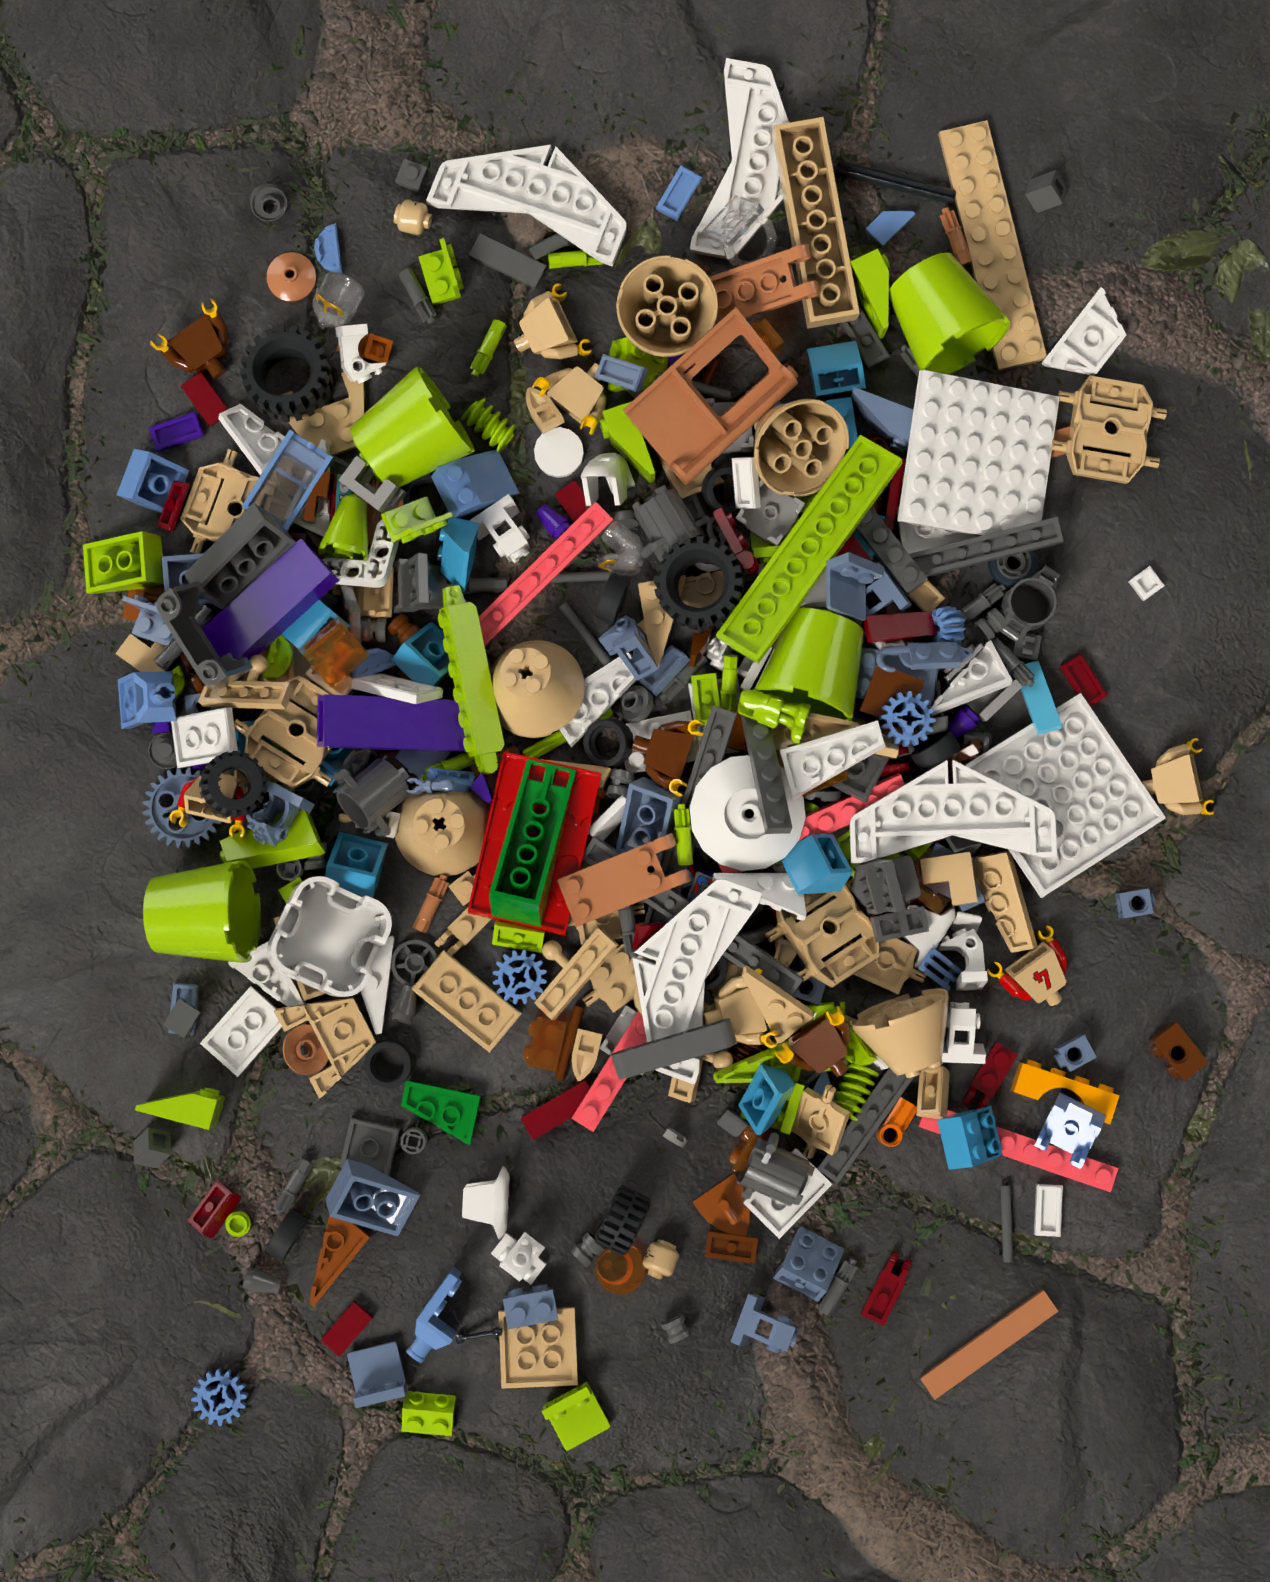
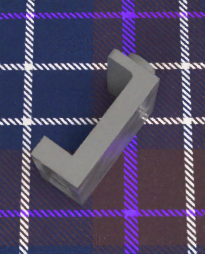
M982 643L976 646L970 644L966 648L974 651V654L971 658L961 663L960 668H945L943 670L946 674L941 679L948 687H950V684L960 672L967 668L969 662L983 650L984 646ZM1012 679L1010 686L965 704L982 722H985L1023 686L1016 679Z

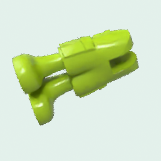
M754 689L741 692L737 709L739 714L774 729L778 726V723L784 724L791 729L792 742L800 744L812 705L785 702L784 697L768 693L764 694Z

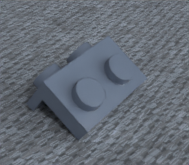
M547 1283L532 1286L533 1290L523 1292L522 1288L507 1291L508 1295L503 1297V1304L508 1329L558 1320L554 1287H548Z

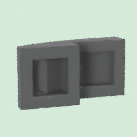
M924 906L870 918L875 943L929 931Z

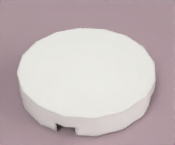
M562 427L554 428L545 434L542 433L536 441L534 448L535 461L539 468L548 476L556 478L567 477L580 467L584 456L583 445L579 437L571 430Z

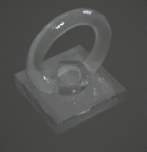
M734 195L702 230L708 239L723 244L725 256L735 268L773 255L777 243L774 224L763 214L764 208L760 203ZM753 222H758L764 227L767 234L766 247L757 259L743 261L737 257L733 244L748 231Z

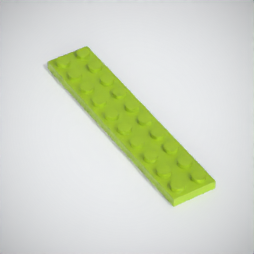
M860 435L717 632V639L759 664L826 571V561L835 558L900 468L903 463L902 459Z

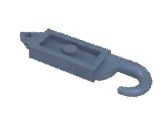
M956 641L908 643L907 646H887L880 649L876 654V663L884 671L895 672L894 667L884 663V657L899 656L903 665L911 668V670L960 668L961 663L971 658L974 651L957 645Z

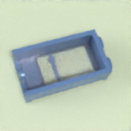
M289 430L243 503L242 508L247 510L255 503L270 514L288 532L308 501L315 484L328 469L334 458Z

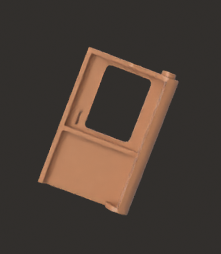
M735 307L626 406L623 412L674 474L685 485H688L798 384L796 379L798 374L791 366L785 367L779 362ZM742 335L767 365L769 371L723 415L719 416L692 384V378L737 336Z

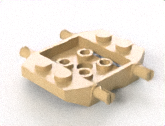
M1089 376L1078 391L1074 393L1059 391V401L1072 403L1073 412L1068 441L1052 440L1051 450L1066 453L1073 475L1127 484L1141 467H1159L1158 462H1160V458L1146 456L1147 431L1151 417L1165 420L1167 409L1153 407V402L1144 385ZM1106 422H1113L1116 425L1117 431L1115 434L1106 432ZM1083 446L1129 453L1131 455L1130 457L1084 450Z
M228 449L223 463L200 467L180 518L194 534L195 540L190 550L191 553L200 554L206 540L215 543L246 511L242 508V512L239 515L233 516L230 514L229 508L233 503L243 505L259 477L233 468L238 454L235 451ZM274 470L271 478L267 481L254 503L261 506L263 498L267 494L268 498L264 509L286 523L287 520L284 517L292 500L277 484Z
M297 676L285 681L290 682L294 687L286 709H264L253 726L249 727L237 719L234 727L236 731L243 734L246 738L245 753L250 754L249 757L252 759L256 758L259 761L257 762L260 767L263 766L264 773L291 790L311 779H315L328 787L333 778L321 772L320 765L332 748L317 747V696L329 693L305 678ZM266 678L263 679V682H271ZM294 724L302 726L303 734L300 736L291 735L289 732L290 726ZM261 737H266L306 763L304 765L300 764L263 741Z
M853 878L848 880L839 892L804 894L806 914L832 897H836L808 915L805 920L796 923L798 915L781 909V912L776 910L777 926L765 933L766 938L769 937L768 941L771 943L781 935H785L806 966L804 970L797 973L803 976V982L810 977H814L833 988L879 957V942L875 943L871 921L858 908L850 892L852 890ZM831 922L835 926V933H826L823 930V923ZM859 934L862 935V938L825 962L821 960Z

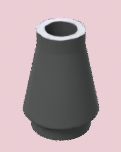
M403 985L402 991L391 1011L393 1013L392 1019L395 1021L411 1024L412 1019H415L417 993L411 989V986Z
M256 1267L254 1269L247 1268L242 1288L248 1289L247 1292L278 1294L281 1279L275 1278Z

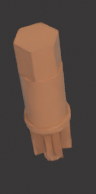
M949 207L942 209L943 215H940L945 235L949 239L958 262L962 266L968 265L972 262V258L961 231L962 227L959 226L954 210L950 211Z
M441 874L439 878H434L429 892L426 893L427 896L413 924V928L424 933L427 932L449 885V882H446L447 876Z

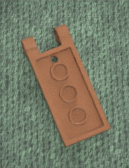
M808 244L798 245L709 277L715 288L718 301L717 318L714 326L735 307L745 319L800 300L819 296L821 293L818 281H810L796 286L791 266L792 263L803 262L811 258ZM783 276H786L787 280L783 283L781 281V278Z
M673 834L665 835L652 842L558 879V884L575 927L690 882L691 878L687 869L666 877L658 859L657 853L677 845ZM651 865L655 868L653 873L648 872V867Z

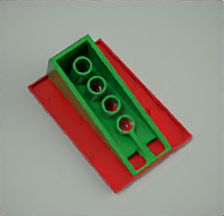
M503 751L468 906V914L566 936L571 914L557 880L581 870L600 787L601 773Z

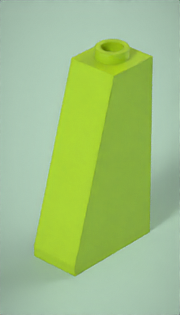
M302 809L298 811L291 824L286 839L280 841L275 847L268 843L262 844L253 837V830L250 828L245 829L246 838L243 841L241 840L242 831L235 833L234 839L229 836L220 841L223 849L220 852V856L224 863L246 861L252 869L326 853L311 814ZM284 811L277 813L273 821L274 824L280 820Z

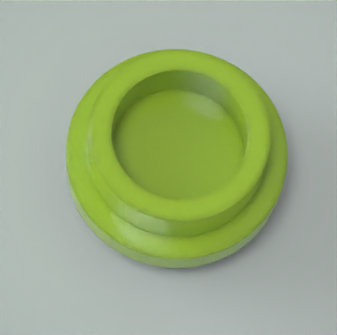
M235 1211L226 1219V1230L232 1236H244L251 1228V1219L245 1212Z

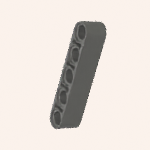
M730 1018L626 1048L612 1053L611 1057L618 1079H625L736 1045L737 1040Z

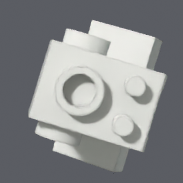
M367 324L335 327L336 338L338 337L341 368L350 382L357 380L358 384L372 378L371 372L374 371L375 375L383 372L381 367L385 366L386 362L367 363L359 356L358 344L368 334ZM354 362H356L358 365L357 370H354L353 368Z
M507 494L469 521L479 523L478 540L491 534L496 541L493 547L499 556L503 557L505 555L509 562L513 561L515 564L519 561V558L529 554L528 549L530 547L527 539L530 537L522 525L517 527L511 518L520 513L510 495ZM506 522L511 529L498 536L495 529Z
M716 637L710 641L706 657L712 660L711 666L723 671L724 655L730 654L732 650L738 651ZM772 647L759 664L745 656L738 668L737 674L744 678L739 688L741 691L751 689Z
M964 928L952 934V939L949 936L944 937L941 940L942 943L938 951H957L964 957L966 963L965 971L961 972L956 980V991L982 990L988 978L987 971H985L983 943L974 929L967 931Z
M950 1002L946 1020V1028H948L947 1040L944 1042L942 1061L949 1063L985 1064L986 1053L983 1044L974 1043L975 1029L980 1028V1014L976 1013V1009L970 1008L969 1003ZM955 1030L968 1031L967 1041L954 1042Z
M506 1232L491 1252L495 1258L501 1261L499 1265L518 1281L523 1278L529 1284L533 1283L547 1264L539 1258L545 1247L526 1232L523 1233L518 1241Z

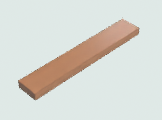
M1042 1289L919 1378L936 1400L1056 1314L1058 1310Z

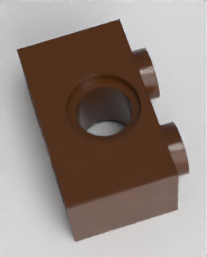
M1170 1022L1149 1039V1042L1152 1044L1150 1050L1159 1060L1161 1058L1164 1059L1168 1065L1165 1068L1174 1079L1178 1078L1179 1080L1186 1081L1209 1063L1177 1022ZM1179 1046L1182 1054L1180 1058L1174 1060L1171 1056V1050L1173 1047Z

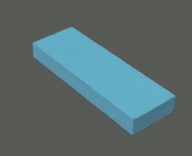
M1039 661L1025 664L1035 675L1033 677L1035 683L1031 687L1023 685L1021 692L1037 735L1062 729V723Z

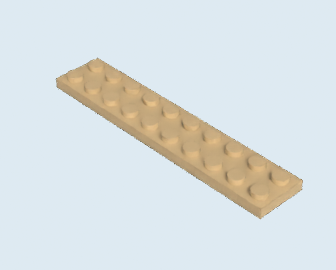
M988 121L940 131L938 136L951 188L956 191L955 204L963 236L972 258L970 264L974 279L1010 321L1008 332L992 348L997 371L1043 361L1047 355Z

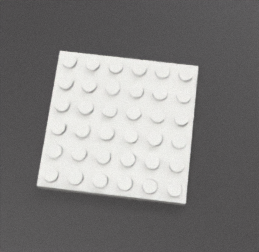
M920 370L897 521L977 536L1042 521L1059 396Z
M1081 693L1056 708L1062 723V729L1037 735L1032 723L965 765L1050 808L1054 812L1057 840L1056 858H1041L1009 850L1040 898H1043L1166 818Z

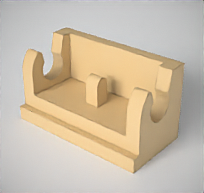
M392 567L389 580L384 586L379 588L356 586V600L361 617L373 619L392 617L394 567Z

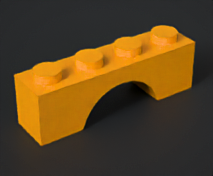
M1027 1059L1026 1064L1019 1062L1010 1091L1038 1100L1045 1092L1051 1089L1067 1088L1076 1095L1080 1103L1105 1114L1104 1123L1111 1124L1120 1096L1113 1093L1114 1088L1100 1083L1098 1088L1090 1086V1080L1076 1075L1074 1080L1066 1078V1072L1052 1067L1050 1072L1041 1069V1063Z

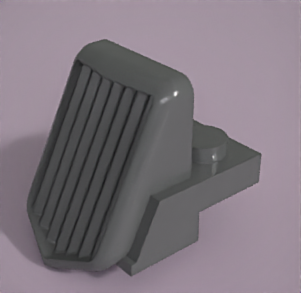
M417 553L410 559H398L393 563L392 613H410L420 609L443 608L442 589L447 587V578L441 573L440 565H430L427 562V554Z
M901 856L889 860L876 859L866 863L855 864L856 870L853 878L852 892L862 905L867 908L869 914L897 913L906 910L904 903L921 895L915 867L910 856Z

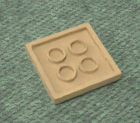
M557 1307L558 1320L508 1329L505 1310L498 1311L499 1327L503 1330L502 1335L499 1337L502 1389L578 1385L575 1307Z

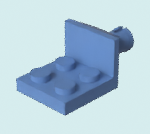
M173 671L133 672L118 679L121 729H132L144 723L177 721Z
M455 1267L451 1269L416 1320V1339L406 1352L420 1363L425 1360V1357L433 1348L436 1350L449 1345L457 1332L438 1318V1315L447 1303L444 1298L447 1295L452 1297L462 1282L459 1279L462 1272Z

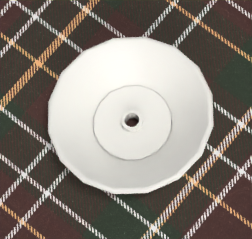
M749 755L729 757L711 767L696 785L690 804L692 832L702 850L720 865L740 871L765 869L785 858L799 841L806 819L804 797L801 795L793 799L786 771L782 766L779 765L793 827L790 834H765ZM747 809L753 810L754 815L752 818L745 817L744 813Z

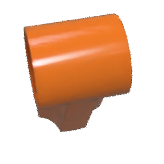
M900 1097L884 1123L877 1129L878 1141L888 1147L898 1145L902 1140V1135L916 1114L917 1107ZM888 1128H892L895 1131V1138L890 1142H886L883 1137L884 1131Z

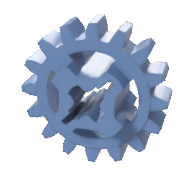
M911 691L906 692L905 697L901 692L897 693V700L892 697L888 698L887 701L890 706H882L881 709L886 714L879 716L880 720L885 721V724L880 728L888 730L885 737L890 738L893 736V744L896 745L902 741L903 747L909 746L910 741L913 746L918 745V738L922 741L927 740L925 732H933L929 724L936 722V719L930 718L929 715L934 712V709H927L926 707L930 701L921 702V694H917L913 698ZM903 703L898 713H892L898 704ZM915 705L920 709L922 714H919L917 712V710L915 709ZM908 713V717L915 719V721L907 724V721L898 718ZM892 724H895L900 729V733L895 730ZM917 725H922L921 729L912 736L914 728Z
M516 950L512 951L513 957L511 958L506 954L503 955L504 963L497 961L496 964L500 967V970L493 971V974L498 976V980L493 981V984L500 985L501 988L497 990V993L504 992L506 994L504 997L505 1001L512 997L513 1004H517L519 999H522L523 1003L527 1004V997L530 996L535 1000L537 999L536 991L543 993L544 990L540 987V984L547 983V980L542 978V975L547 973V970H540L539 967L543 961L535 962L536 954L533 953L530 957H526L527 952L523 950L521 956H518ZM516 960H524L521 967L514 968L509 964ZM532 966L537 974L536 982L530 976ZM527 967L524 974L526 982L521 981L513 987L516 980L514 972L520 973ZM503 973L509 976L510 984L508 988L504 984ZM527 987L531 990L525 994H515L518 988Z
M218 1368L215 1375L210 1370L206 1373L207 1379L201 1376L198 1380L201 1386L193 1388V1391L198 1393V1395L191 1398V1401L198 1402L194 1411L201 1410L200 1419L202 1420L206 1416L209 1417L208 1424L210 1425L214 1420H217L218 1425L222 1426L225 1419L230 1424L234 1421L233 1415L239 1418L242 1414L239 1408L244 1409L247 1406V1403L242 1401V1399L248 1397V1393L242 1392L246 1383L239 1384L237 1381L240 1375L238 1374L234 1378L231 1377L230 1369L225 1374H222L221 1368ZM220 1381L216 1387L207 1386L211 1382ZM230 1385L235 1390L236 1395L232 1393ZM223 1388V1390H222V1393H223V1394H222V1398H223V1400H222V1402H220V1404L217 1406V1404H218V1401H217V1400H218V1396H217V1394H218V1392ZM204 1400H207L210 1409L206 1406ZM225 1407L233 1408L229 1412L220 1413V1411Z

